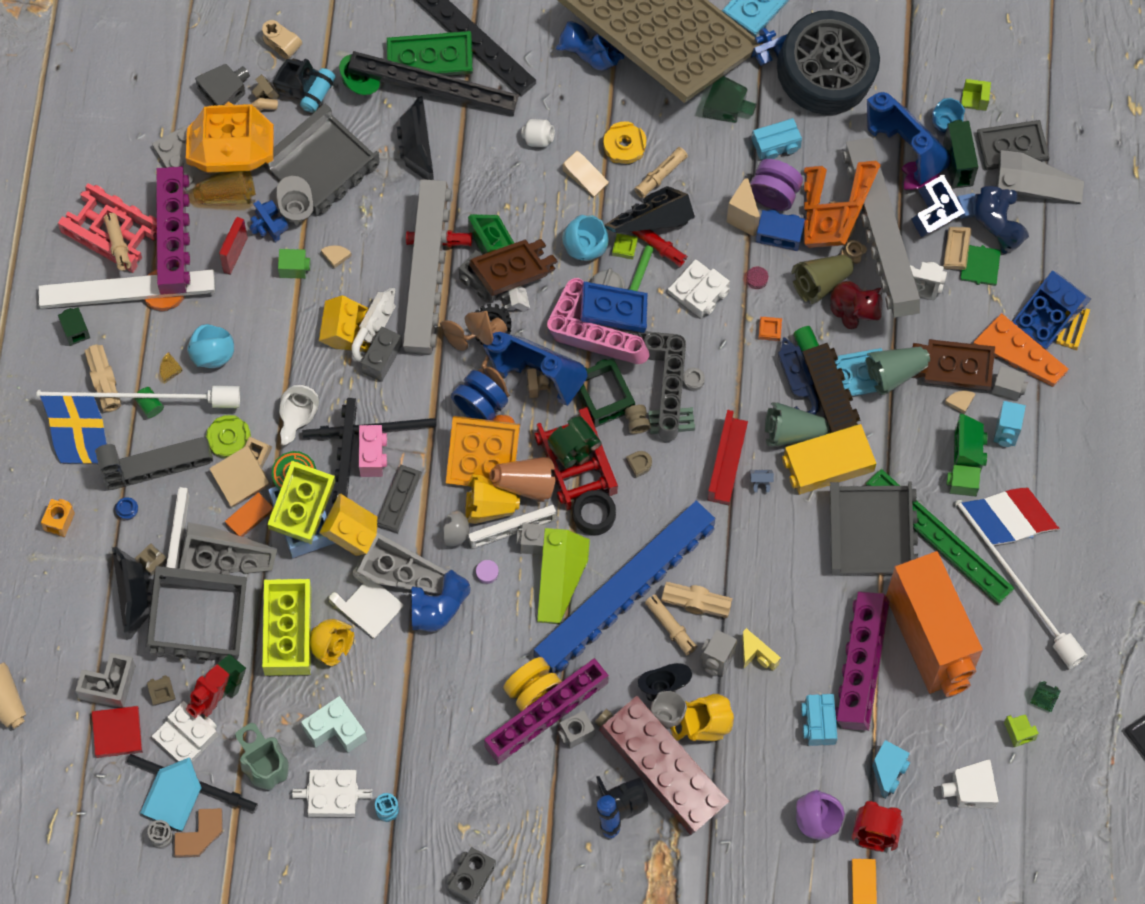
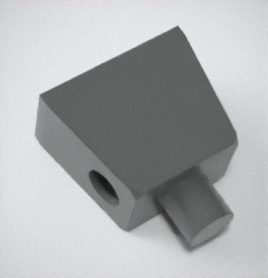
M223 64L197 76L195 80L198 90L212 106L225 105L227 102L235 105L245 95L243 81L249 78L250 74L244 66L233 72L227 64Z

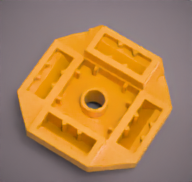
M227 102L225 105L203 107L198 117L187 127L186 164L195 166L204 172L251 171L264 163H270L274 160V124L252 104L233 105Z

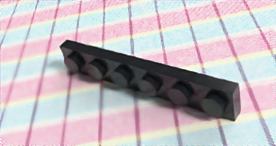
M347 398L346 405H342L341 418H345L344 426H340L339 439L343 440L342 447L337 449V461H340V469L335 470V482H338L337 491H333L332 504L335 503L339 494L348 498L357 412L356 398Z

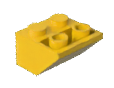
M343 295L326 300L319 341L335 349L352 351L353 341L369 308ZM363 341L359 351L367 352L370 348V343Z

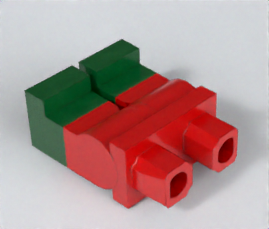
M228 654L205 675V678L201 676L197 679L194 691L190 695V704L187 705L186 711L194 718L199 717L202 713L208 717L217 707L218 702L227 694L232 698L238 694L246 667Z

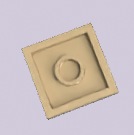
M248 445L209 468L231 507H235L271 485Z

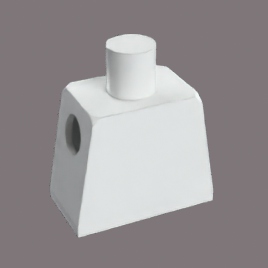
M990 760L957 769L952 775L953 782L941 784L943 798L956 796L957 805L960 808L993 809L996 808L999 802Z

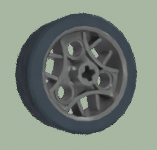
M827 10L807 14L792 26L780 49L777 59L778 78L783 90L800 107L819 114H839L858 105L867 95L879 71V47L869 29L859 20L846 13ZM824 41H829L832 45H827ZM802 44L810 49H813V51L810 54H808L799 46ZM850 49L854 56L850 57L846 50ZM806 69H811L814 73H809ZM842 71L848 72L850 76H846ZM824 84L834 85V88L824 87Z

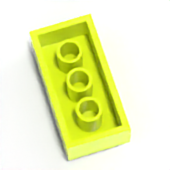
M310 579L264 580L262 667L265 676L311 675L312 587Z

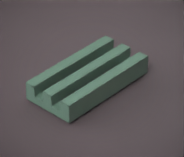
M693 407L680 408V415L689 416H681L679 422H689V424L679 425L678 432L695 431ZM660 410L648 411L651 426L650 434H658V427H654V424H659V418L654 419V417L660 416ZM664 426L665 429H673L672 426Z

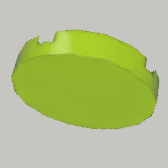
M224 415L216 418L206 434L211 451L223 459L244 448L249 436L251 437L248 424L234 415Z

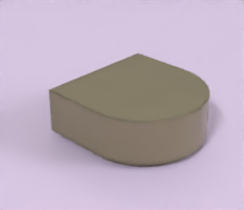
M637 451L626 456V461L636 478L650 471L652 458L647 452Z

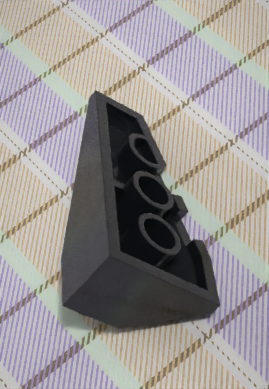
M666 186L646 196V202L639 205L636 203L631 206V212L621 213L606 223L605 228L615 233L675 226L680 227L695 218L689 195Z

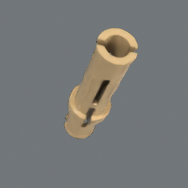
M678 147L653 172H649L646 175V178L634 188L635 193L644 199L651 190L659 187L661 181L688 157L686 151Z
M109 213L111 219L109 221L106 214L103 219L112 245L111 253L115 256L117 268L119 270H126L124 263H126L127 269L131 267L128 257L129 249L127 244L124 243L118 217L115 213Z
M656 594L652 595V598L649 597L644 604L670 634L669 638L679 645L686 656L690 655L689 651L693 653L698 646L687 635L686 628L679 625Z

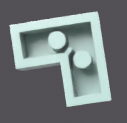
M340 696L301 721L303 731L315 748L334 735L347 753L367 741L366 732Z

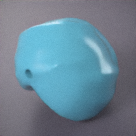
M579 215L563 231L562 241L567 253L577 260L590 261L605 253L609 242V235L602 220L593 215Z
M209 324L201 325L193 332L187 352L197 367L218 368L232 358L234 340L232 335L221 327Z

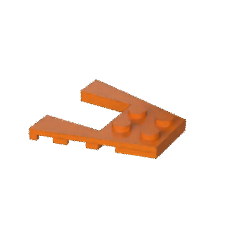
M877 161L858 162L849 202L819 204L827 169L823 166L804 168V173L807 174V182H804V191L807 193V202H804V210L807 211V220L804 222L805 245L807 247L815 248L846 244L881 164Z

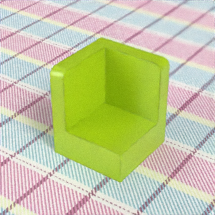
M965 79L962 106L968 109L987 111L991 82Z
M1009 715L1004 721L1014 748L1035 741L1039 734L1035 725L1031 727L1026 715L1015 718Z

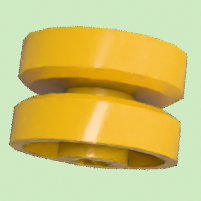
M543 657L535 658L523 665L510 676L503 686V690L510 698H517L516 706L521 712L562 682L556 673H549L550 666Z

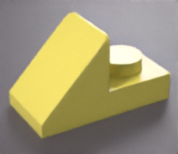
M747 628L743 631V668L757 657L758 662L763 667H769L774 671L779 665L781 657Z

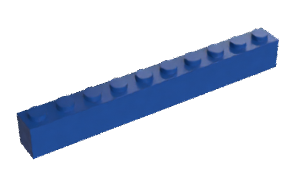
M696 500L534 649V657H543L550 666V673L562 672L569 665L568 661L573 656L578 657L583 653L588 642L596 641L602 634L601 630L606 626H612L622 611L627 612L634 605V600L639 595L643 597L648 593L653 582L661 581L667 574L666 570L671 566L676 567L682 561V556L687 551L692 552L698 546V541L703 536L707 538L715 530L716 518Z

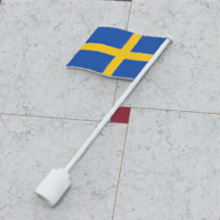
M212 386V390H208V394L41 392V390L36 392L37 398H41L46 410L53 446L61 463L98 464L95 450L107 444L103 419L95 397L208 399V403H212V408H240V386Z

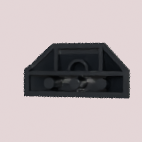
M419 96L400 117V126L396 127L398 140L402 139L403 143L402 146H399L400 159L405 158L406 167L425 180H434L423 96Z
M112 547L123 630L126 640L135 635L149 617L152 592H147V585L151 584L149 571H144L143 565L118 547Z

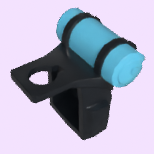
M293 58L285 60L273 80V85L278 93L301 99L300 106L306 112L314 113L321 106V102L328 90L333 86L336 76L328 69L321 68L319 71L314 69L308 59L301 61Z

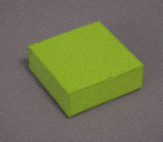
M616 233L612 256L634 259L638 237Z

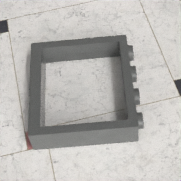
M156 566L153 576L145 651L156 656H162L165 653L173 654L176 658H187V656L196 657L200 661L215 659L219 660V662L230 654L238 660L247 577ZM160 583L237 592L231 650L154 641Z

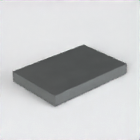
M1040 120L977 129V137L986 170L998 169L1000 150L1024 153L1041 162L1049 161L1050 157Z

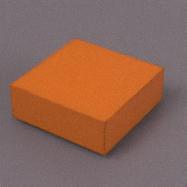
M760 316L758 339L780 341L782 318Z

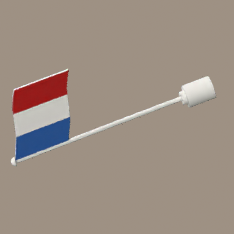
M1017 488L985 499L968 502L957 500L955 506L961 509L1056 635L1053 648L1067 667L1072 669L1083 662L1088 655L1071 633L1066 635L1065 632L1060 634L994 547V545L1017 542L1042 532L1060 531V528L1029 488Z

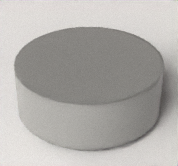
M689 368L684 372L683 385L686 389L697 391L703 387L705 375L700 369Z

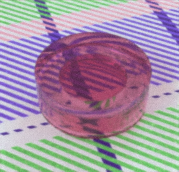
M759 266L752 267L747 272V284L753 289L764 288L768 283V272Z

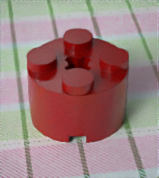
M866 801L865 805L857 810L852 839H858V845L874 851L884 852L887 847H891V851L897 849L903 825L901 810L895 807H882L876 802Z

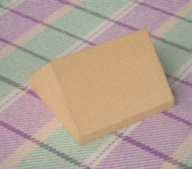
M747 178L742 181L729 202L726 222L751 236H757L760 215L749 179Z

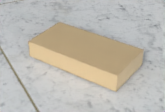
M949 227L944 269L966 270L971 228Z

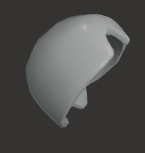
M452 511V513L447 515L452 521L444 525V543L446 546L463 544L470 531L466 516L460 511Z
M662 691L657 694L652 702L650 711L664 727L670 728L681 723L687 711L685 699L678 693Z

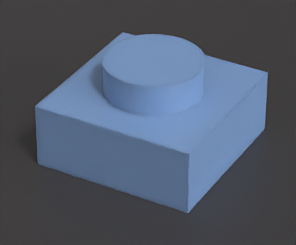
M975 193L956 197L965 212L960 215V219L975 217L973 214Z

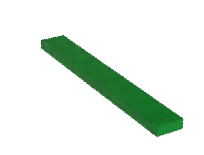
M880 469L865 486L900 485L884 470ZM917 500L912 502L913 510H917V524H913V529L999 606L1013 592L1014 587Z

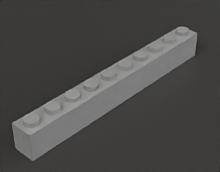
M872 138L846 142V151H843L844 163L849 165L847 167L848 177L853 179L854 182L858 162L877 161L879 163ZM879 168L861 208L863 212L861 214L862 225L868 229L866 230L868 244L872 243L873 246L871 247V255L873 260H877L876 272L877 276L882 277L880 284L882 292L887 294L885 296L887 309H891L893 318L919 314V293L881 168Z

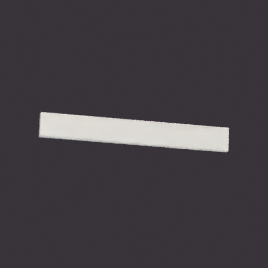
M214 270L190 272L191 284L187 285V293L160 295L157 275L40 285L39 307L44 309L215 293Z

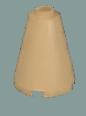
M3 662L0 664V722L7 728L12 726L15 729L25 722L23 718L26 716V712L9 667Z

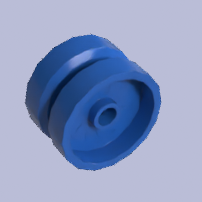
M472 370L463 379L464 385H458L451 393V398L459 410L468 418L493 421L496 417L495 411H501L507 405L508 398L492 379L479 371Z

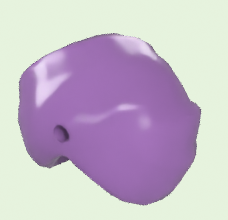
M814 790L797 800L796 821L799 829L805 836L822 840L828 839L839 832L845 813L842 804L837 798L820 790Z

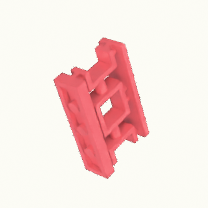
M87 183L85 192L80 194L82 200L87 204L78 216L69 211L66 213V218L62 216L58 222L60 232L117 264L115 256L111 253L112 245L109 234L100 230L104 223V216L106 214L110 216L109 213H115L118 221L123 223L120 227L123 238L130 241L128 244V257L131 267L127 269L126 263H124L126 270L134 273L138 267V260L142 259L141 252L136 250V248L145 236L155 241L157 238V219L151 215L146 216L133 205H126L116 195L110 196L100 186H92ZM96 201L105 205L100 214L92 211L97 205ZM87 218L94 221L89 227L90 231L81 227ZM132 221L141 225L136 235L129 231L133 225Z

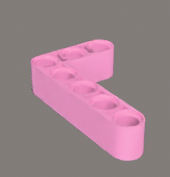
M580 278L568 281L547 323L548 329L555 341L634 364L646 362L649 358V351L641 337L580 321L581 294L584 281Z

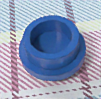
M125 497L117 502L115 510L120 518L125 520L132 519L138 513V504L134 499Z

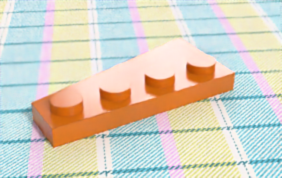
M1002 313L973 342V344L995 346V358L999 357L1009 362V365L1027 371L1028 375L1052 387L1069 370Z

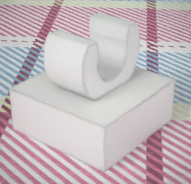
M519 286L508 290L507 293L502 295L504 299L511 301L505 305L506 309L510 311L516 308L521 311L530 309L525 288Z

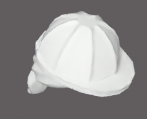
M294 385L288 388L281 397L279 413L284 421V426L280 432L282 446L292 442L297 428L307 425L318 410V395L307 386Z

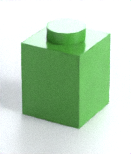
M279 249V278L306 279V271H310L311 265L310 258L306 256V250Z
M954 465L952 472L947 473L946 485L950 486L949 494L976 497L979 490L981 468Z

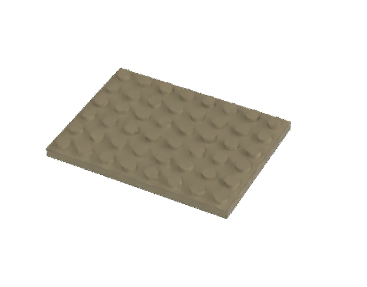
M557 0L684 103L751 57L753 48L762 45V43L757 44L754 36L708 0Z

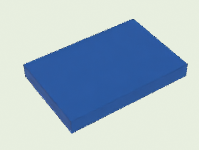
M584 281L582 284L580 321L645 333L647 329L648 293Z

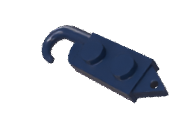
M783 337L778 358L790 390L796 397H808L811 409L807 412L816 415L820 404L800 347L795 346Z

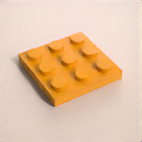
M453 416L446 483L468 486L472 474L482 475L490 479V471L496 464L516 461L520 424Z

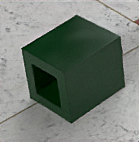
M79 307L66 309L58 315L70 346L90 339Z

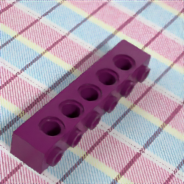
M183 166L156 168L157 285L160 295L187 293V285L191 284L190 272L187 271V265H190V253L186 252V246L190 245L189 232H186V226H190L189 213H186V207L190 206L189 194H186V188H189V176L185 175ZM172 190H177L175 193H169ZM174 228L178 229L175 232H170ZM172 248H178L176 251H170ZM178 267L177 270L170 271L172 268Z
M858 592L857 600L853 601L854 619L849 625L851 637L850 642L846 644L847 661L842 667L844 680L838 692L840 704L835 710L836 720L842 729L869 731L890 603L884 593ZM873 615L870 620L864 621L866 616ZM869 636L867 641L860 642L863 637ZM860 658H866L863 663L857 664ZM862 679L859 685H853L856 680ZM853 701H859L855 707H850Z
M595 658L486 737L484 739V747L499 765L606 686L609 675Z

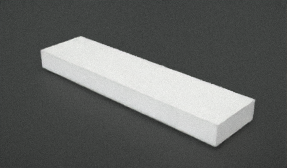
M179 487L166 566L169 568L179 569L190 497L188 488Z
M554 505L470 533L468 534L470 547L474 549L515 535L518 530L522 531V523L546 524L555 521L556 510Z

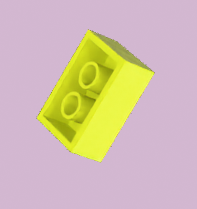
M291 461L270 516L268 528L312 544L335 484V476Z

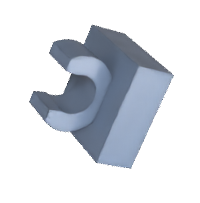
M750 470V481L754 482V492H758L757 487L761 483L766 485V492L770 491L769 482H774L772 470Z

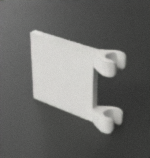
M356 567L353 570V577L363 583L347 602L334 592L329 596V603L375 639L404 607V604L380 584L356 573Z

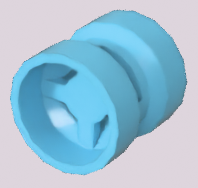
M383 793L375 800V810L378 818L389 822L398 816V801L394 795Z

